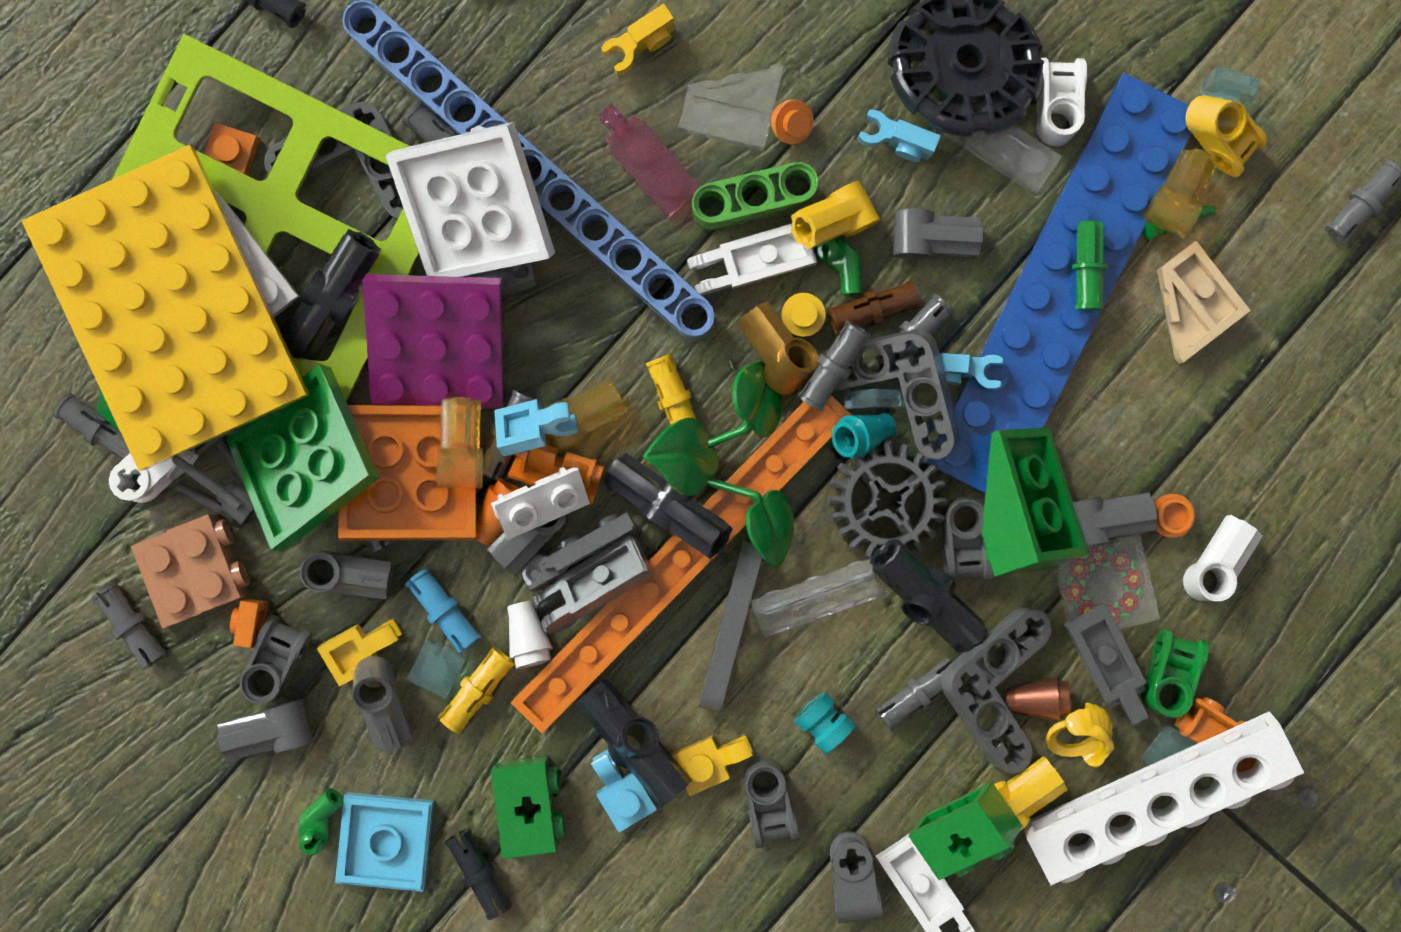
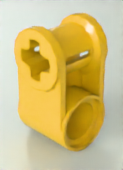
M1202 95L1196 97L1187 108L1185 117L1189 131L1193 133L1208 153L1210 161L1227 175L1239 177L1244 171V163L1254 151L1262 149L1268 143V137L1265 132L1256 125L1244 105L1240 102Z

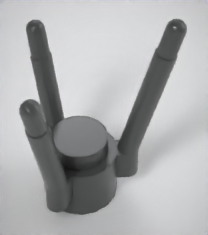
M221 438L215 444L241 478L228 443L224 438ZM180 456L172 457V462L218 497L215 500L183 483L176 485V489L179 492L220 513L231 523L235 520L241 526L256 513L243 482L239 484L234 479L223 488Z

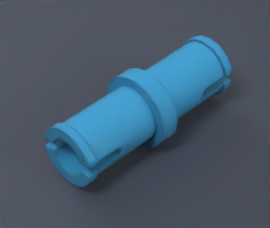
M428 567L419 571L405 583V586L411 590L428 612L427 620L431 625L437 624L456 648L458 654L466 651L482 637L458 609L459 601L455 597L450 598L430 573Z

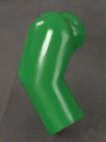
M839 237L818 245L816 249L818 257L840 273L841 295L863 294L862 265L859 252Z
M330 788L325 791L300 816V839L298 845L299 849L306 855H316L327 845L330 816L344 803L342 795L335 789Z

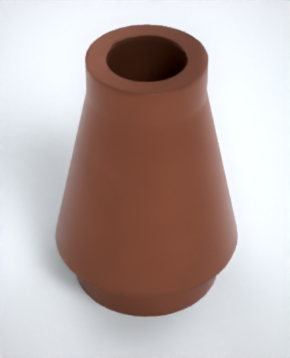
M1057 677L1014 688H1006L1007 708L1011 714L1060 722V717H1067L1071 714L1069 681H1057Z

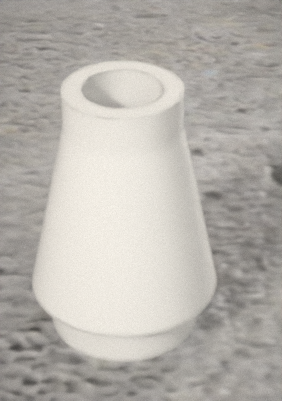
M525 601L508 606L510 659L515 660L516 669L550 662L549 651L553 647L535 611L533 601Z

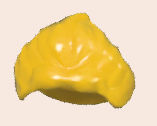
M1087 702L1085 703V709L1076 710L1069 714L1064 721L1053 725L1047 733L1046 740L1048 748L1054 754L1063 757L1082 756L1089 766L1096 768L1102 765L1115 749L1112 740L1113 723L1105 709ZM1066 728L1075 736H1091L1075 744H1064L1056 739L1057 734Z

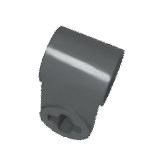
M960 497L951 499L941 512V515L945 517L944 522L941 523L943 572L951 576L954 581L958 578L982 577L984 581L992 580L993 570L986 558V546L982 536L984 508L980 503L971 499ZM968 506L973 511L974 521L969 528L958 530L953 521L954 514L960 507ZM975 561V562H973V563H961V564H959L960 562Z
M270 615L257 636L252 655L241 675L240 689L243 696L256 704L268 703L284 696L289 689L298 666L303 661L310 647L313 632L309 630L300 632L279 623L277 616ZM262 670L269 672L274 678V688L270 694L262 693L257 687V676Z
M769 757L753 759L745 769L744 782L750 806L748 812L756 848L763 847L764 842L791 837L793 840L800 839L792 800H789L781 766ZM763 771L771 772L777 777L774 786L767 790H760L752 784L754 777Z
M853 831L839 833L833 838L829 851L834 881L832 889L838 924L883 917L873 858L866 840L860 834ZM855 849L857 854L855 855V862L849 864L845 859L847 857V850Z

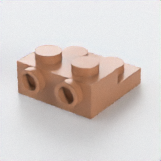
M207 514L166 530V533L131 546L162 629L250 596L246 586L250 585L248 572L240 560L236 562L230 546L234 544L233 533L226 520H220L218 514Z

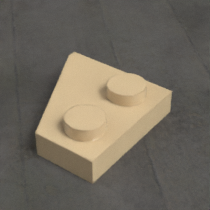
M1197 241L1188 245L1157 269L1174 358L1178 364L1184 363L1251 311Z

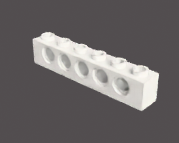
M1269 711L1030 819L1029 824L1024 830L1026 838L1050 885L1060 881L1062 883H1069L1080 878L1085 873V870L1098 864L1109 865L1121 860L1126 855V852L1141 845H1156L1162 842L1168 833L1179 828L1199 826L1209 819V815L1224 808L1235 809L1244 806L1251 800L1252 796L1262 791L1282 789L1290 785L1294 781V777L1303 774L1304 771L1281 725ZM1249 757L1256 758L1255 765L1250 770L1245 772L1236 771V767L1241 760ZM1200 778H1214L1213 784L1208 789L1201 791L1194 789L1195 783ZM1160 796L1173 797L1171 803L1163 809L1151 807L1154 800ZM1125 814L1131 816L1129 823L1123 827H1113L1110 825L1111 820L1118 815ZM1085 833L1090 835L1089 840L1083 845L1076 846L1068 843L1075 834Z

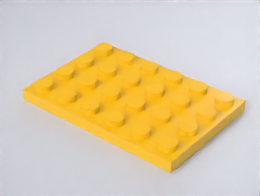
M190 144L22 220L25 230L139 471H145L309 395L198 154Z

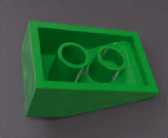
M1050 428L1005 429L992 432L982 536L986 546V558L992 567L994 577L1044 570L1089 555Z

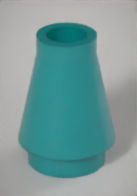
M886 413L845 416L833 428L832 442L840 455L856 459L855 455L862 458L873 448L895 436L896 423L892 416Z

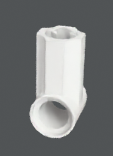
M1227 515L1198 562L1192 564L1186 570L1183 577V586L1186 592L1192 598L1199 601H1224L1229 599L1235 593L1238 575L1263 535L1246 521L1232 515ZM1208 570H1211L1217 579L1216 587L1211 593L1203 585V577Z

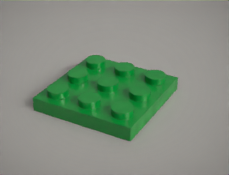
M318 364L302 377L309 392L308 396L241 426L236 433L226 438L271 550L284 552L380 478L331 367Z

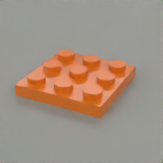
M348 405L380 478L339 509V541L475 540V406Z

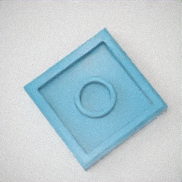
M353 792L345 793L335 883L424 892L427 882L435 800Z

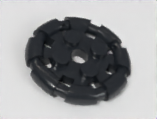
M923 0L908 11L909 18L906 21H900L896 26L888 49V65L892 66L894 71L890 80L904 106L913 115L918 112L928 119V126L947 134L971 137L972 132L984 131L987 136L996 134L1022 120L1027 115L1026 108L1029 105H1035L1042 93L1044 85V60H1041L1040 57L1043 46L1039 36L1020 12L1015 15L1004 7L1005 2L1002 0ZM962 13L963 17L954 18L953 14ZM993 21L1004 28L1000 36L987 27ZM930 29L934 34L930 38L920 30ZM963 53L971 54L978 60L979 66L975 68L964 67L959 63L957 56ZM1015 53L1018 57H1022L1023 60L1014 61L1013 54ZM913 61H922L923 68L911 69V63ZM1006 84L1015 90L1014 96L1003 90ZM933 92L935 97L943 103L939 105L928 96ZM982 103L983 113L972 114L970 105Z

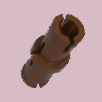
M908 281L877 293L873 290L865 292L862 298L827 308V314L835 335H839L847 320L858 326L869 323L876 326L882 324L884 318L919 308L920 301L913 282Z

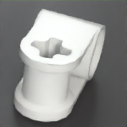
M1041 58V60H1044V85L1037 101L1036 130L1041 141L1047 145L1056 147L1066 144L1084 123L1087 64L1084 58H1077L1074 63L1049 62L1047 58ZM1057 113L1066 117L1069 121V129L1057 128L1051 120V114Z
M194 449L178 456L193 465L199 455L195 454ZM129 453L111 471L109 485L113 494L120 499L146 503L157 498L171 482L185 473V471L172 462V458L145 471H139L131 453ZM134 474L140 475L137 479L138 484L141 486L139 490L132 489L135 485L132 479Z

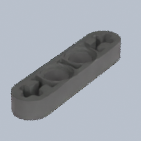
M743 540L698 705L699 708L720 713L762 560L752 542Z

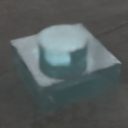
M1217 66L1204 77L1199 94L1237 101L1244 105L1255 97L1260 79Z
M428 638L425 640L406 680L447 699L468 657L458 654L456 651Z

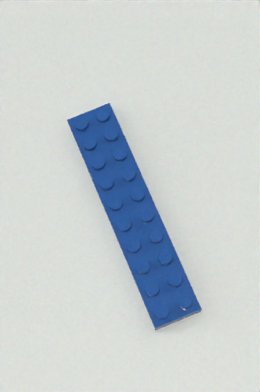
M1123 73L1118 78L978 356L998 355L1005 360L1004 366L992 365L985 372L988 380L1001 381L1002 389L988 390L982 387L975 377L967 378L953 405L959 428L960 439L958 444L944 458L930 459L927 457L925 465L935 464L938 468L937 471L986 495L992 432L1005 429L1044 427L1102 310H1075L1076 271L1072 270V265L1076 264L1077 225L1079 222L1087 220L1100 221L1104 224V263L1108 264V270H1104L1103 304L1105 306L1145 227L1144 223L1148 221L1192 133L1186 125L1185 116L1189 107L1188 104L1126 73ZM945 433L939 434L936 439L939 447L947 439Z

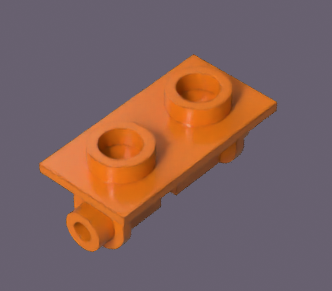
M549 445L514 454L516 458L508 473V477L533 486L536 485V481L559 472V468L564 467L568 470L577 467L589 503L592 505L604 476V466L598 465L597 459L593 458L591 460L570 452H566L565 457L561 458L557 456L558 448Z
M1201 697L1193 699L1189 713L1187 712L1183 716L1177 717L1175 726L1180 728L1179 733L1182 736L1198 744L1244 723V721L1235 722L1224 715L1226 709L1221 704L1210 698ZM1249 757L1241 760L1236 770L1239 772L1250 770L1255 765L1256 758Z

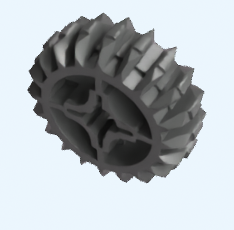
M891 441L883 442L882 455H878L876 448H873L867 454L868 459L866 460L855 455L856 459L851 458L852 462L856 465L853 469L844 463H840L837 466L838 471L847 476L845 481L831 479L829 482L831 487L841 489L840 497H827V504H840L841 511L830 514L829 519L831 522L844 519L846 525L838 529L836 534L842 538L853 532L855 536L848 545L852 550L859 548L863 541L866 542L865 557L872 558L877 546L883 547L887 541L899 539L905 546L906 543L910 542L913 548L921 551L924 549V544L918 537L921 533L930 539H934L937 536L935 530L927 526L929 521L943 523L945 520L943 515L933 513L934 505H947V498H934L933 490L944 488L945 482L938 480L930 483L928 477L938 470L937 466L931 464L922 470L919 465L923 462L925 456L921 452H917L911 461L908 460L907 456L910 448L908 444H901L897 455H893ZM878 464H891L904 469L911 476L904 481H900L898 484L889 485L880 476H877L871 467ZM861 476L869 491V501L859 513L854 515L851 496L854 485ZM919 487L921 509L918 518L912 525L905 511V501ZM904 488L903 491L896 495L897 502H892L896 504L895 513H892L889 509H880L869 514L870 511L877 507L876 500H882L877 498L880 492L878 489H882L884 493L899 492ZM883 516L888 518L894 526H897L902 534L891 538H879L865 531L862 526L869 521Z

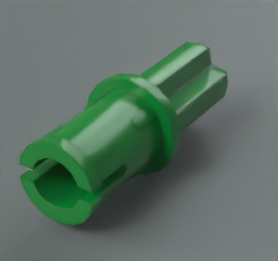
M1087 220L1079 222L1077 225L1076 264L1072 265V270L1076 271L1075 310L1078 311L1104 310V270H1108V264L1104 263V224L1100 221Z

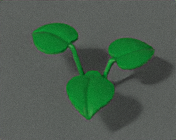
M759 360L745 365L738 372L733 383L732 397L734 408L738 416L744 420L741 426L708 440L707 432L698 420L683 418L672 423L661 432L647 449L643 458L658 469L669 485L681 495L694 496L704 487L711 486L752 499L754 504L749 507L746 513V527L749 538L762 559L769 566L779 568L786 558L794 534V514L785 495L778 490H768L762 497L758 491L711 477V475L716 473L719 465L718 456L712 447L749 432L751 428L758 437H768L778 426L782 412L781 394L772 390L766 383L764 374L766 364Z

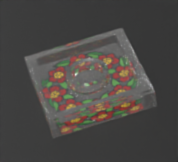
M1140 533L1109 539L1108 542L1087 545L1086 548L1089 555L1054 566L1067 622L1102 603L1110 609L1119 629L1160 620Z

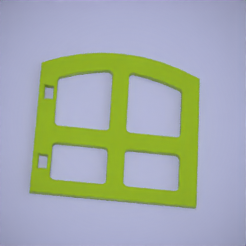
M183 33L112 179L185 147L186 145L177 140V131L201 82L206 78L215 79L291 117L293 126L268 177L263 181H257L196 151L213 189L219 192L226 203L242 210L246 214L245 227L267 255L277 235L282 232L289 233L332 254L348 229L355 232L360 231L301 203L298 199V192L323 141L333 138L388 165L386 154L393 150L410 146ZM175 81L187 88L176 112L163 106ZM403 208L390 236L386 240L379 241L370 237L382 250L367 274L410 275L419 256V251ZM363 291L328 360L315 361L293 358L301 377L305 376L318 364L331 367L345 400L349 399L368 360Z

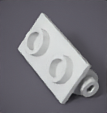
M564 467L559 468V472L536 481L535 486L530 488L524 486L504 496L502 494L497 495L498 500L492 502L491 506L496 518L500 520L507 540L590 504L577 467L568 470Z

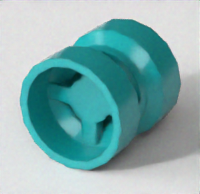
M826 691L810 701L793 720L802 731L810 732L815 737L814 744L823 754L830 752L838 746L856 726V723L847 714H840L837 711L835 701Z

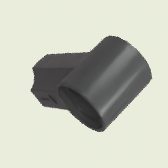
M900 209L895 211L894 257L928 259L932 258V255L975 258L980 256L983 242L982 218L934 215L933 211L925 209Z
M1150 493L1102 500V497L1072 501L1086 546L1108 542L1110 537L1127 536L1156 530L1157 512Z
M569 513L559 517L557 523L552 527L541 525L509 540L506 539L503 532L487 550L505 569L516 576L551 538L565 527L569 519Z
M321 551L307 556L301 564L300 579L303 585L311 591L388 599L393 575V561ZM319 559L327 560L333 566L334 575L329 583H321L313 575V566Z
M370 656L362 659L356 665L354 671L352 700L362 712L375 749H382L386 752L399 749L413 738V731L394 682V668L389 661L382 657ZM368 681H377L383 685L380 687L372 688L368 687L364 683Z
M304 699L265 708L262 713L247 715L218 724L217 739L220 751L224 754L227 761L274 750V753L283 752L314 742Z

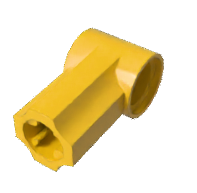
M858 180L836 190L827 196L825 200L802 208L791 216V232L796 242L804 245L809 250L842 235L845 238L854 236L879 222L880 217L861 180Z
M1044 756L1009 781H1000L994 784L1023 825L1021 830L1029 824L1031 815L1068 790L1058 772Z

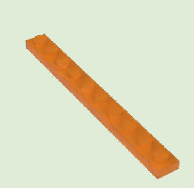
M832 395L822 411L803 402L726 482L758 491L762 497L768 490L779 491L832 437L833 428L840 419L851 414ZM718 489L703 507L709 509L733 528L727 542L728 544L746 525L747 510L754 502L748 497ZM674 534L648 561L654 575L609 601L513 699L511 704L543 734L711 560Z

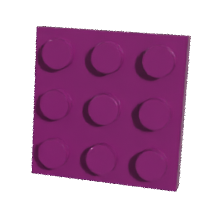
M366 274L364 276L362 284L371 405L504 407L505 379L501 278Z

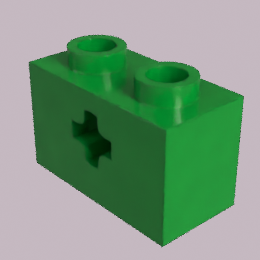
M549 756L496 762L491 769L502 859L556 852L560 843L559 839L566 838L563 811L556 812L553 795L560 794L558 768L550 767ZM528 796H531L533 804H540V807H538L533 816L529 815L528 808H520Z
M991 781L923 815L908 837L937 879L941 880L954 873L957 877H962L974 870L980 861L990 857L992 861H996L1009 854L1015 847L1013 841L1023 825Z

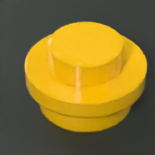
M798 293L791 296L785 302L781 313L783 324L792 335L797 337H809L816 334L822 328L826 317L822 302L816 296L809 293Z

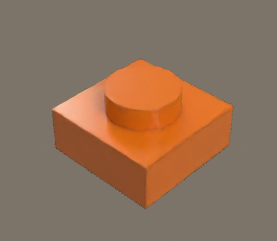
M214 122L204 155L249 176L261 139L256 135Z
M251 598L240 601L239 607L234 608L230 620V633L235 634L234 646L254 647L257 636L267 619L269 601Z

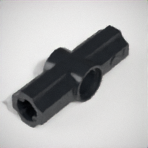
M348 229L333 250L326 265L319 267L300 298L302 303L281 334L291 353L300 358L307 357L313 359L327 339L336 322L339 324L343 320L360 291L358 287L362 283L364 276L369 272L381 253L382 249L375 244L373 239L361 232Z
M625 453L622 457L615 459L607 470L604 484L610 490L640 509L639 513L669 535L674 533L710 560L720 553L729 541L733 528L726 521L697 503V499L694 496H684L676 492L665 478H661L629 454Z
M899 539L889 540L883 547L876 550L869 562L873 566L872 571L903 600L901 609L908 618L918 624L932 627L958 653L969 652L973 646L982 641L987 631L983 626L984 621L954 593L956 583L951 576L940 569L927 567Z
M607 678L593 687L575 704L607 742L608 752L612 761L620 767L628 768L661 808L692 782L691 778L660 743L659 731L656 725L647 718L639 717ZM626 735L637 739L641 750L631 747Z

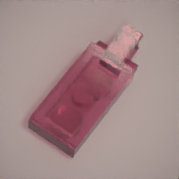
M612 103L598 114L599 120L612 134L605 140L611 148V154L667 218L671 217L693 198L694 193L700 187L699 184L644 121L641 122L636 115L627 121Z

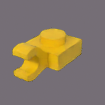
M663 3L627 27L626 33L620 37L609 39L603 44L601 50L605 57L614 51H621L625 55L624 60L614 66L617 76L624 75L631 70L636 52L640 54L647 48L650 52H653L664 46L671 39L670 33L674 31V18Z
M394 618L366 635L360 625L357 624L320 644L317 650L337 684L341 686L353 679L356 665L362 659L377 656L376 651L396 642L399 639L398 636L402 635V631Z
M712 735L673 752L672 757L691 778L692 782L686 787L689 796H692L730 779V773L726 766L753 756V749L746 735L720 747L717 746Z

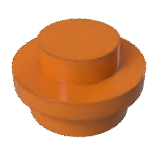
M795 99L787 100L778 105L771 116V127L775 136L781 142L789 145L803 142L810 135L814 124L811 108L806 103Z
M1166 494L1154 501L1157 512L1155 531L1158 534L1168 538H1177L1189 532L1195 521V511L1188 499L1178 494Z

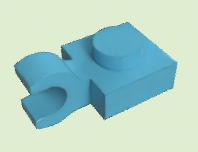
M869 110L866 120L876 123L879 127V132L875 135L860 132L857 140L867 147H875L883 142H889V146L896 148L895 153L898 156L909 161L920 162L921 158L927 161L930 159L941 135L900 119L898 122L893 121L880 111Z
M939 353L947 384L960 385L962 378L975 377L985 389L993 391L1002 389L1001 381L988 380L985 376L989 366H1004L1005 360L998 355L971 357L970 355Z
M536 399L495 410L497 448L503 457L546 446L545 434L570 436L578 432L577 416L575 414L570 415L568 402L556 403L543 409Z
M608 749L592 758L593 762L591 764L606 785L597 791L596 796L618 832L623 831L657 810V805L651 795L630 771L625 775L621 773L617 764L612 761Z

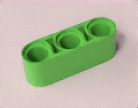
M793 162L707 183L699 187L692 198V216L701 228L717 230L799 210L812 202L818 187V176L810 165L803 162ZM791 177H801L807 181L809 191L802 196H795L787 191L785 182ZM750 187H758L765 192L767 200L760 206H751L743 200L742 193ZM708 197H715L723 203L724 210L720 215L709 217L700 211V203Z

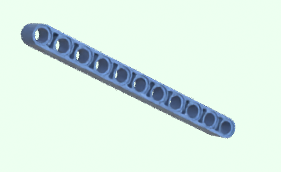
M358 0L347 6L343 13L342 21L345 30L356 45L418 101H421L441 121L452 127L458 135L469 133L471 128L478 125L489 128L508 123L376 4L368 0ZM374 18L377 20L376 26L371 32L366 34L357 32L360 22L364 19ZM407 47L410 49L407 59L403 62H390V55L396 48ZM440 76L443 78L442 85L437 91L432 93L422 91V85L428 77ZM472 105L476 108L473 118L469 121L457 122L454 120L455 112L459 107ZM517 131L526 162L537 163L542 167L540 176L533 181L542 211L681 336L688 340L696 341L709 335L714 324V311L710 303ZM565 191L575 196L574 204L568 210L557 211L551 206L552 199L559 192ZM596 220L604 222L608 226V231L601 240L592 241L584 236L587 224ZM628 249L638 252L641 256L640 264L635 269L629 271L621 269L616 264L619 254ZM657 279H667L673 284L674 292L668 299L657 300L650 295L649 288ZM690 308H699L706 314L707 322L700 329H689L682 323L684 312Z

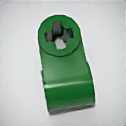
M1162 628L1158 632L1152 647L1150 664L1145 678L1146 684L1144 686L1146 691L1141 693L1143 704L1148 710L1155 714L1174 718L1183 716L1190 710L1200 675L1205 668L1209 654V644L1207 641L1199 639L1193 642L1177 637L1167 628ZM1174 650L1184 653L1185 656L1175 654ZM1170 684L1174 689L1175 697L1172 704L1164 708L1160 703L1159 693L1165 685Z

